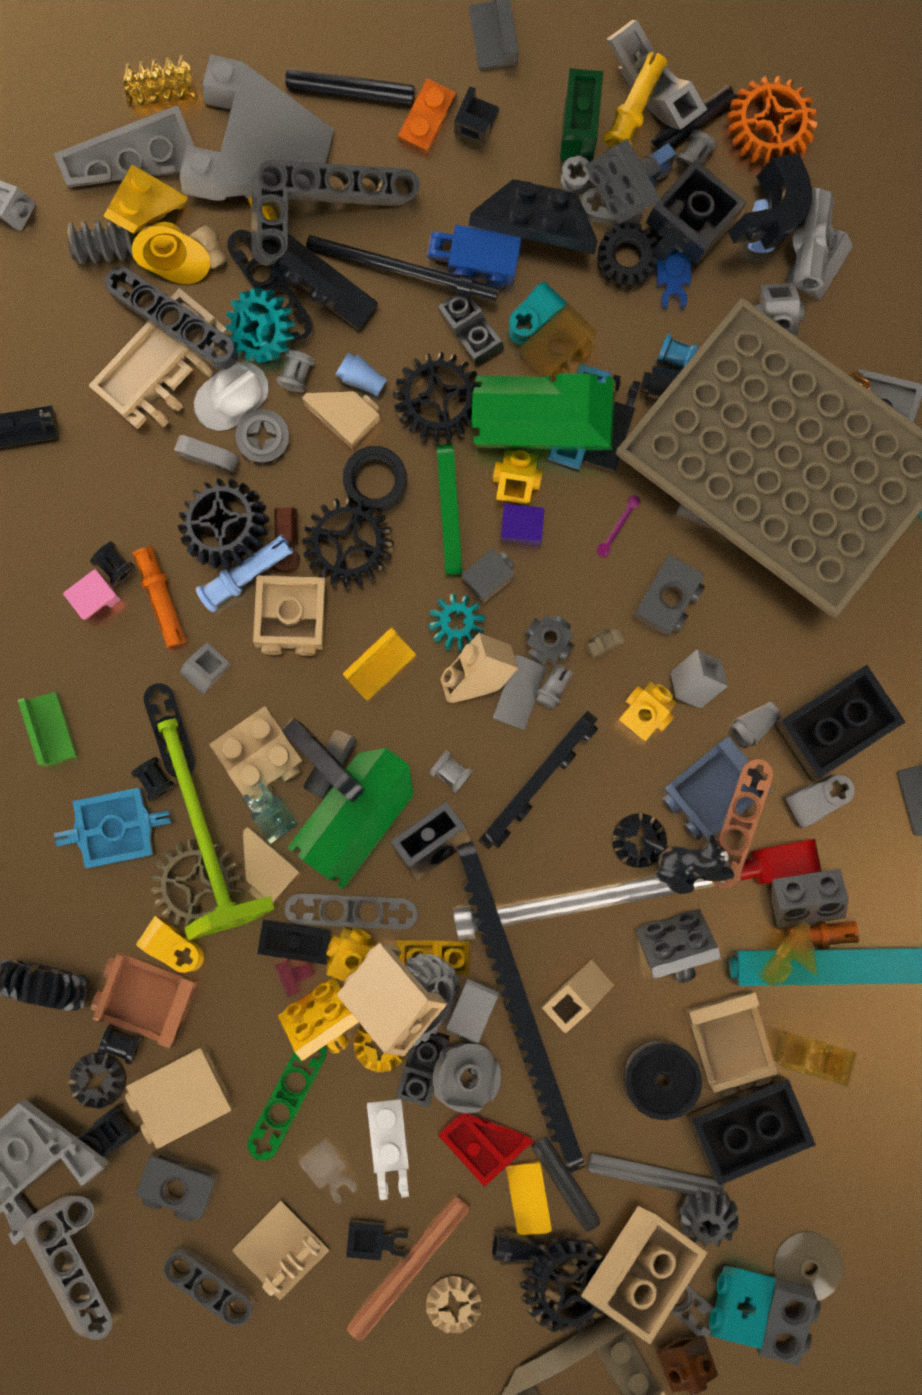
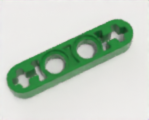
M437 445L445 574H462L454 445Z
M326 1045L318 1050L321 1053L320 1058L314 1056L307 1066L314 1068L312 1074L304 1067L293 1065L295 1059L300 1063L303 1062L295 1051L293 1052L248 1139V1151L253 1158L260 1161L269 1160L278 1151L326 1059L328 1052ZM293 1072L300 1073L305 1078V1087L299 1092L291 1091L286 1085L287 1076ZM281 1103L287 1106L289 1109L287 1121L278 1123L272 1120L270 1109L274 1104ZM263 1121H265L271 1128L282 1130V1133L278 1136L276 1132H273L269 1139V1144L273 1146L272 1150L265 1149L263 1153L257 1151L258 1144L254 1140L255 1138L262 1139L268 1128L261 1126Z

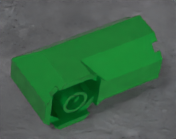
M583 373L557 374L556 381L551 376H477L476 382L480 387H474L472 428H479L480 436H473L474 444L478 448L613 450L616 382L612 377L605 376V383L598 382V375Z
M388 748L358 753L347 767V770L366 790L353 803L333 786L287 847L292 852H296L299 848L301 851L297 856L328 880L334 881L337 877L341 879L337 884L341 889L346 888L396 819L400 817L415 797L409 764Z

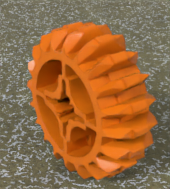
M778 75L775 77L773 84H770L768 78L764 76L760 81V86L752 80L749 82L748 90L740 89L737 95L738 99H733L730 108L733 111L728 113L727 121L732 124L727 129L728 134L736 135L732 140L733 147L743 145L740 151L741 157L746 156L748 153L753 155L751 158L752 164H755L758 158L764 159L763 164L766 166L774 157L796 153L803 155L807 150L806 144H811L814 139V135L811 132L816 131L818 123L813 120L817 115V109L809 108L813 102L812 97L802 98L805 91L804 87H800L796 91L792 89L794 83L792 79L788 80L786 85H783ZM763 101L761 113L755 114L751 119H746V112L756 103ZM778 102L786 105L788 108L781 107ZM797 124V134L790 140L782 142L783 131L790 129L791 125ZM755 135L763 136L767 142L760 140Z

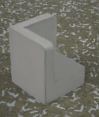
M698 649L670 673L676 698L697 708L704 707L728 687L722 660Z

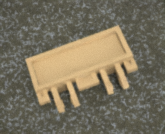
M180 288L170 297L225 335L227 334L228 330ZM168 312L163 318V323L166 325L174 324L179 318V312ZM147 322L88 386L136 429L147 420L138 411L140 407L156 422L165 427L169 422L166 416L152 406L158 397L162 398L171 409L177 412L183 406L161 384L164 382L174 391L193 369L183 361L185 358L208 378L214 374V371L207 362L202 361L196 354ZM193 329L188 335V340L190 342L200 341L204 336V329ZM213 342L211 343L210 347L217 356L219 354L226 355L223 350L215 346Z

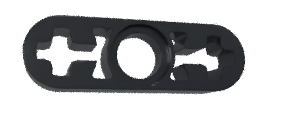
M153 684L146 689L143 700L165 769L168 774L177 778L175 769L172 768L170 754L166 751V741L162 737L161 732H159L157 724L176 718L180 728V743L183 741L186 747L182 749L185 758H189L188 768L190 774L193 775L197 768V760L176 695L165 684ZM160 690L162 694H168L169 699L164 701L166 711L171 712L174 709L175 715H167L156 721L155 715H162L159 705L152 704L151 700L156 697L155 692Z

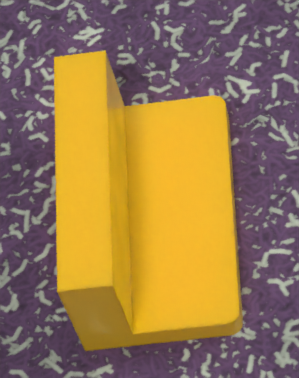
M391 627L342 675L368 702L413 660L416 654Z

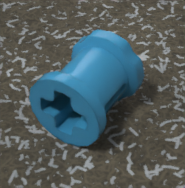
M667 334L657 362L662 363L665 361L684 368L697 352L699 345H687L674 340L671 334Z

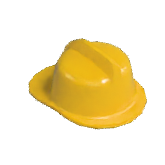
M161 221L146 226L134 238L131 247L133 258L138 265L180 285H192L201 281L208 274L210 268V257L205 247L197 240L182 233L179 227L170 222Z

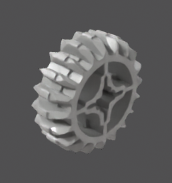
M420 953L416 958L409 957L405 966L427 992L439 994L447 1005L415 1042V1046L421 1040L426 1042L430 1034H437L441 1024H446L445 1019L449 1014H452L451 1008L458 1001L455 995L460 990V987L457 985L459 977L455 974V970L451 965L430 953L427 955Z

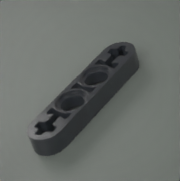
M247 230L233 232L227 241V248L233 261L253 289L273 290L274 294L283 292L289 296V303L285 308H291L292 311L297 308L298 310L293 312L295 319L299 324L307 323L304 325L305 333L300 335L295 331L292 333L294 339L289 341L294 344L308 342L314 333L313 322L309 314L274 265H264L271 271L270 277L266 281L258 282L252 278L253 270L263 264L257 262L254 257L249 262L242 250L236 252L239 240H242L244 243L250 241L248 248L252 255V233ZM293 326L288 328V332L291 333Z
M292 716L281 730L347 799L354 803L366 790L299 720Z

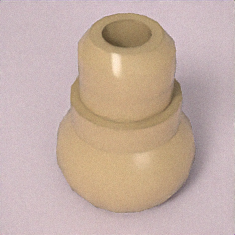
M204 225L189 236L197 240L207 250L210 257V268L216 269L226 262V255L220 248L221 245L217 240V233L213 227Z

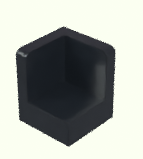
M469 86L454 120V133L485 145L498 116L499 107L476 98V88Z

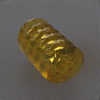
M183 55L179 56L177 66H174L170 57H166L164 68H161L158 61L153 59L151 70H148L144 62L140 61L138 72L134 71L130 63H126L123 81L129 107L132 106L133 97L136 98L140 106L144 105L146 95L149 96L153 104L158 103L159 93L163 95L166 102H170L173 91H175L179 100H183L186 89L195 98L190 65L187 64Z

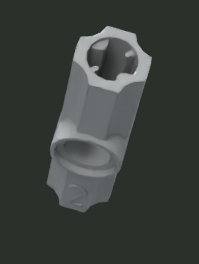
M821 188L812 189V202L809 212L800 223V226H797L793 232V245L796 252L793 283L797 288L806 291H817L825 284L828 253H832L835 247V234L832 226L835 198L831 191H825Z

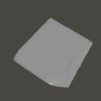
M206 642L185 661L180 674L197 690L205 694L232 664Z

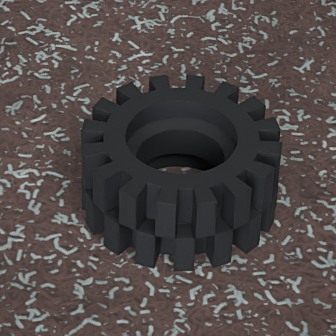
M624 222L622 227L619 224L614 225L612 231L608 230L604 234L598 249L597 264L598 268L602 269V276L610 278L609 283L615 285L616 282L620 283V288H626V285L631 284V288L638 286L639 282L643 284L648 280L649 276H652L658 258L653 254V251L656 249L657 240L655 236L651 238V231L648 228L643 231L641 224L636 223L635 227L630 226V222ZM623 244H632L640 251L641 259L632 267L622 266L615 258L616 249Z

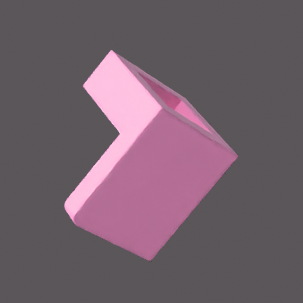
M96 569L63 593L84 620L88 619L103 606L107 605L111 608L121 600L103 575Z

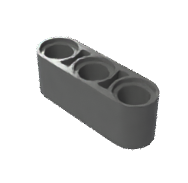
M180 1247L174 1250L164 1264V1274L170 1283L229 1325L241 1326L250 1319L255 1308V1298L247 1288L188 1247ZM174 1259H186L190 1265V1272L186 1274L178 1273L173 1266ZM206 1278L215 1280L219 1287L218 1292L215 1294L206 1293L202 1289L201 1281ZM234 1299L242 1300L247 1306V1312L244 1314L233 1313L229 1302Z

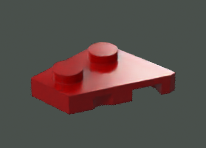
M472 1113L458 1114L438 1133L442 1141L484 1187L534 1142L526 1134Z

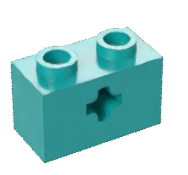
M724 1265L723 1272L719 1275L716 1284L718 1292L716 1306L711 1311L709 1317V1327L711 1328L709 1336L762 1349L776 1278ZM738 1302L742 1303L741 1310L737 1309Z

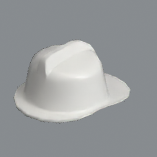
M246 361L236 362L232 367L217 372L197 391L194 409L199 421L207 428L216 431L229 430L238 425L239 421L246 414L257 410L266 400L269 388L264 372L255 364Z

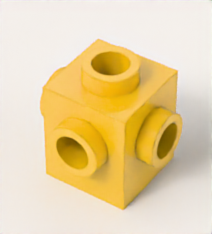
M505 449L503 462L496 461L493 481L499 482L496 500L524 505L530 504L532 489L539 490L543 471L542 469H536L538 455L529 454L523 450L512 451Z
M650 681L644 690L637 686L625 702L630 706L619 720L646 741L656 728L663 731L675 716L671 713V710L677 702L672 699L673 695L668 689L659 684L655 685Z
M343 927L340 936L334 935L328 945L326 955L330 957L327 961L326 975L345 982L347 977L356 972L365 961L367 953L375 947V940L362 929L353 928L350 930Z

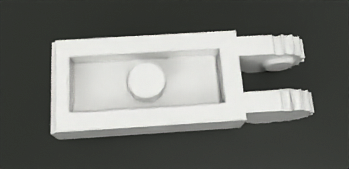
M390 1099L367 1102L374 1173H377L380 1200L388 1199L389 1187L386 1182L385 1172L396 1170L399 1171V1193L402 1198L409 1197L407 1176L409 1162L402 1100Z

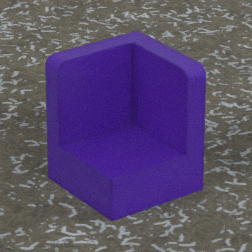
M504 504L500 542L541 546L544 508Z

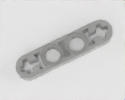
M300 893L289 897L284 908L288 920L300 925L402 930L413 926L418 918L416 905L404 898ZM298 899H304V905L316 906L314 899H321L322 901L319 906L321 920L313 919L315 913H304L303 919H299L296 912H291V906L296 905ZM333 900L339 901L344 906V915L336 921L330 920L325 914L326 905ZM365 902L374 903L378 908V917L373 922H365L359 916V908ZM382 903H390L388 910H399L400 904H406L407 910L412 911L413 916L406 919V924L399 923L398 917L388 916L389 924H382L384 916Z

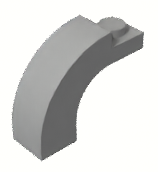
M631 20L606 39L620 63L618 69L631 89L644 65L648 53L654 52L653 60L656 56L655 50L637 20ZM667 67L664 68L646 105L663 123L680 130L707 110L693 83L676 77Z

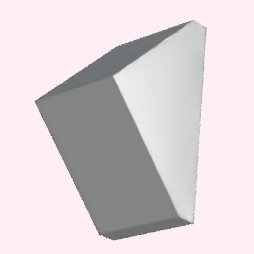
M467 979L444 1031L477 1044L496 1003L499 992Z

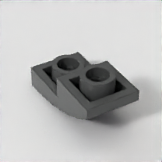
M455 294L437 306L450 329L476 366L504 348L502 340L487 322L483 311L472 297Z
M438 1032L437 1034L432 1033L426 1042L421 1040L418 1045H413L410 1048L395 1098L429 1107L434 1091V1067L439 1059L440 1052L443 1048L447 1047L450 1036Z

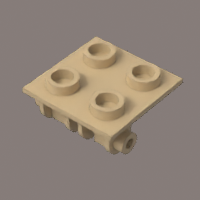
M280 1201L232 1249V1252L263 1283L262 1288L270 1296L274 1294L281 1300L329 1252V1249Z

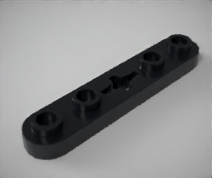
M588 710L482 835L478 840L488 849L492 845L499 848L511 834L506 828L515 818L519 822L524 819L533 808L528 802L558 766L565 770L577 755L572 751L577 743L582 740L586 744L599 728L594 723L598 718Z

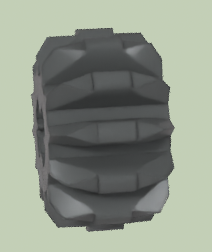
M712 1187L709 1193H704L698 1188L696 1196L687 1194L685 1204H682L679 1210L683 1234L688 1235L689 1239L694 1243L701 1241L704 1248H706L708 1243H715L720 1247L722 1239L731 1241L733 1232L737 1231L739 1226L738 1210L735 1201H730L727 1192L717 1195L714 1187Z

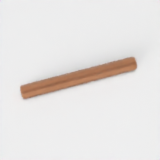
M454 1197L422 1235L406 1257L403 1258L349 1323L347 1330L352 1337L362 1341L470 1212V1207L465 1201L459 1197Z

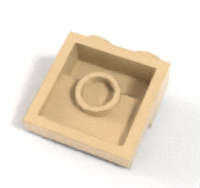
M257 575L253 643L255 647L261 648V653L278 655L282 653V648L295 649V654L313 656L316 655V650H323L325 578Z
M266 706L209 744L247 801L252 798L256 802L263 799L273 791L271 788L272 784L281 778L284 782L289 781L301 772L298 766L304 763Z

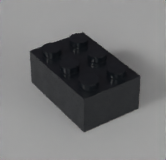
M865 665L775 725L814 781L822 778L904 724L905 720L868 665Z
M784 1076L775 1078L770 1083L756 1086L687 1115L713 1179L719 1186L816 1145L790 1081Z

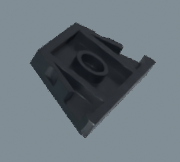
M512 179L470 214L469 226L594 255L596 252L598 240L577 193Z

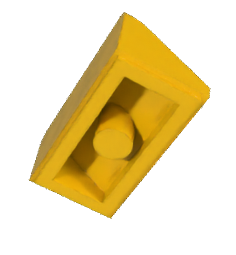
M540 1160L508 1165L506 1171L517 1234L530 1235L552 1232Z

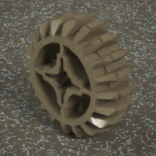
M188 839V850H185L181 842L175 843V849L178 853L176 856L171 851L165 850L163 854L169 860V863L166 864L162 861L155 863L157 868L164 870L163 874L151 875L152 880L161 881V887L151 888V893H162L163 897L156 900L154 905L155 907H160L164 904L168 906L161 914L163 918H168L173 913L176 914L172 923L174 926H179L184 918L186 919V927L205 914L214 912L215 908L218 907L216 905L205 913L197 914L202 898L208 893H214L213 889L204 888V890H199L200 894L196 895L194 894L195 890L193 887H190L189 884L181 883V880H196L195 875H200V881L205 883V885L211 886L201 851L197 849L195 839ZM216 843L214 849L230 900L239 905L238 902L231 899L232 894L243 895L242 889L233 888L234 882L244 881L243 876H232V871L240 868V864L236 862L228 866L226 862L233 854L227 851L220 857L218 854L221 851L222 845ZM197 856L196 864L193 865L189 875L184 877L172 875L175 868L182 861L189 857ZM170 885L182 888L187 895L186 904H188L187 911L181 908L174 900Z

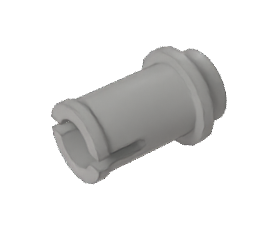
M554 664L543 688L538 689L536 692L538 694L536 701L550 709L560 705L562 701L559 698L570 678H572L573 672L569 669L563 671L565 667Z

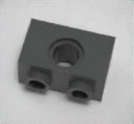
M669 554L633 617L667 637L673 630L679 633L689 616L684 613L689 601L696 603L705 588L700 583L705 574ZM665 590H675L680 596V603L676 606L666 604L663 600V592Z
M154 1151L149 1156L135 1196L143 1198L142 1204L150 1208L161 1210L162 1206L175 1210L174 1215L176 1217L194 1222L195 1218L201 1220L205 1215L219 1175ZM169 1181H180L185 1188L184 1195L181 1197L171 1195L168 1191Z

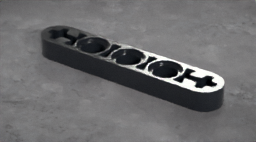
M117 267L107 274L105 278L106 289L118 302L213 367L220 370L228 369L236 363L239 352L227 335L125 267ZM119 281H126L133 290L130 294L128 290L122 286L117 287L116 284ZM143 295H154L152 305L147 308L139 307V300ZM168 312H179V318L174 324L166 325L163 323V318ZM193 329H204V336L200 341L190 342L188 340V335ZM213 342L221 350L226 349L228 353L225 356L221 354L217 356L210 347L211 343Z

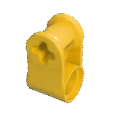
M156 915L136 944L150 956L164 962L180 973L197 971L205 960L204 951L197 943L192 940L188 941V938L180 933V930ZM191 950L190 957L193 959V962L182 964L184 958L180 955L181 951Z

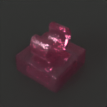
M290 959L274 965L287 997L303 991L299 981L314 975L309 962L295 968Z

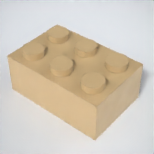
M638 1206L581 1294V1297L631 1333L651 1344L704 1260L707 1252L659 1216Z

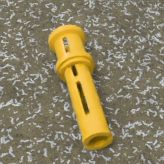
M654 52L648 53L624 104L617 107L614 113L616 118L611 129L603 135V141L610 148L628 139L632 146L631 139L636 129L640 128L644 122L643 111L667 65L666 58L661 54L657 53L653 60Z

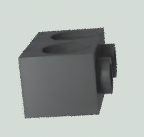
M841 869L772 880L771 903L778 929L846 918L849 898Z
M776 1278L762 1349L757 1348L759 1356L800 1365L802 1354L807 1355L810 1350L812 1336L809 1334L811 1322H817L821 1308V1302L817 1300L813 1287ZM797 1300L802 1302L801 1307L797 1310L785 1308L790 1301ZM788 1333L793 1335V1338L787 1343L776 1341L782 1334Z

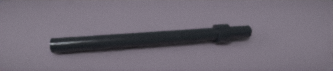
M309 235L306 242V247L309 249L456 290V293L467 297L476 295L493 301H497L500 288L476 282L475 277L461 274L460 277L313 235Z

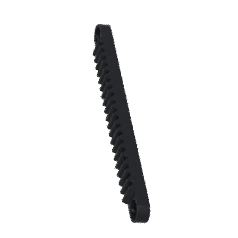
M473 841L458 845L456 847L467 876V880L462 885L465 892H471L467 896L469 905H476L471 911L474 918H479L476 922L478 931L484 932L480 937L482 943L488 945L485 948L487 957L493 958L489 963L492 971H497L494 974L496 983L502 984L498 989L501 997H505L503 1000L505 1009L510 1011L507 1015L510 1023L514 1024L512 1030L515 1037H519L516 1041L519 1050H523L521 1056L524 1063H527L525 1067L528 1076H532L530 1081L533 1089H536L534 1093L537 1102H540L539 1107L542 1115H544L543 1119L551 1142H559L569 1173L580 1170L586 1166Z

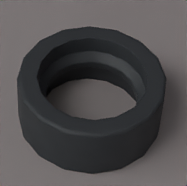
M367 446L357 450L348 459L343 470V485L347 496L352 499L356 507L363 500L365 511L375 506L377 512H384L393 508L402 500L407 488V473L402 460L392 450L383 446ZM370 460H380L387 463L395 475V484L392 490L386 496L379 499H371L362 495L355 484V475L358 468Z

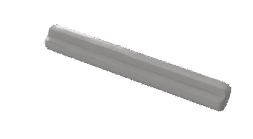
M591 1154L589 1158L588 1171L593 1174L696 1196L698 1188L704 1193H709L712 1187H714L717 1195L724 1191V1184L719 1186L714 1179L599 1154Z

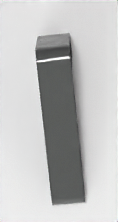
M267 160L260 165L252 178V255L260 264L272 265L286 252L288 245V199L402 206L418 193L420 189L419 178L412 170L402 168ZM270 172L275 175L277 185H267L263 181L262 173ZM302 174L308 177L310 188L299 186L296 182V175ZM329 177H338L343 183V190L332 188ZM367 178L373 181L376 191L371 193L365 190L362 180ZM395 181L404 182L408 187V194L399 193L395 187ZM270 206L274 208L277 213V219L268 220L262 213V207ZM262 240L274 242L277 247V253L273 255L266 253L262 248Z

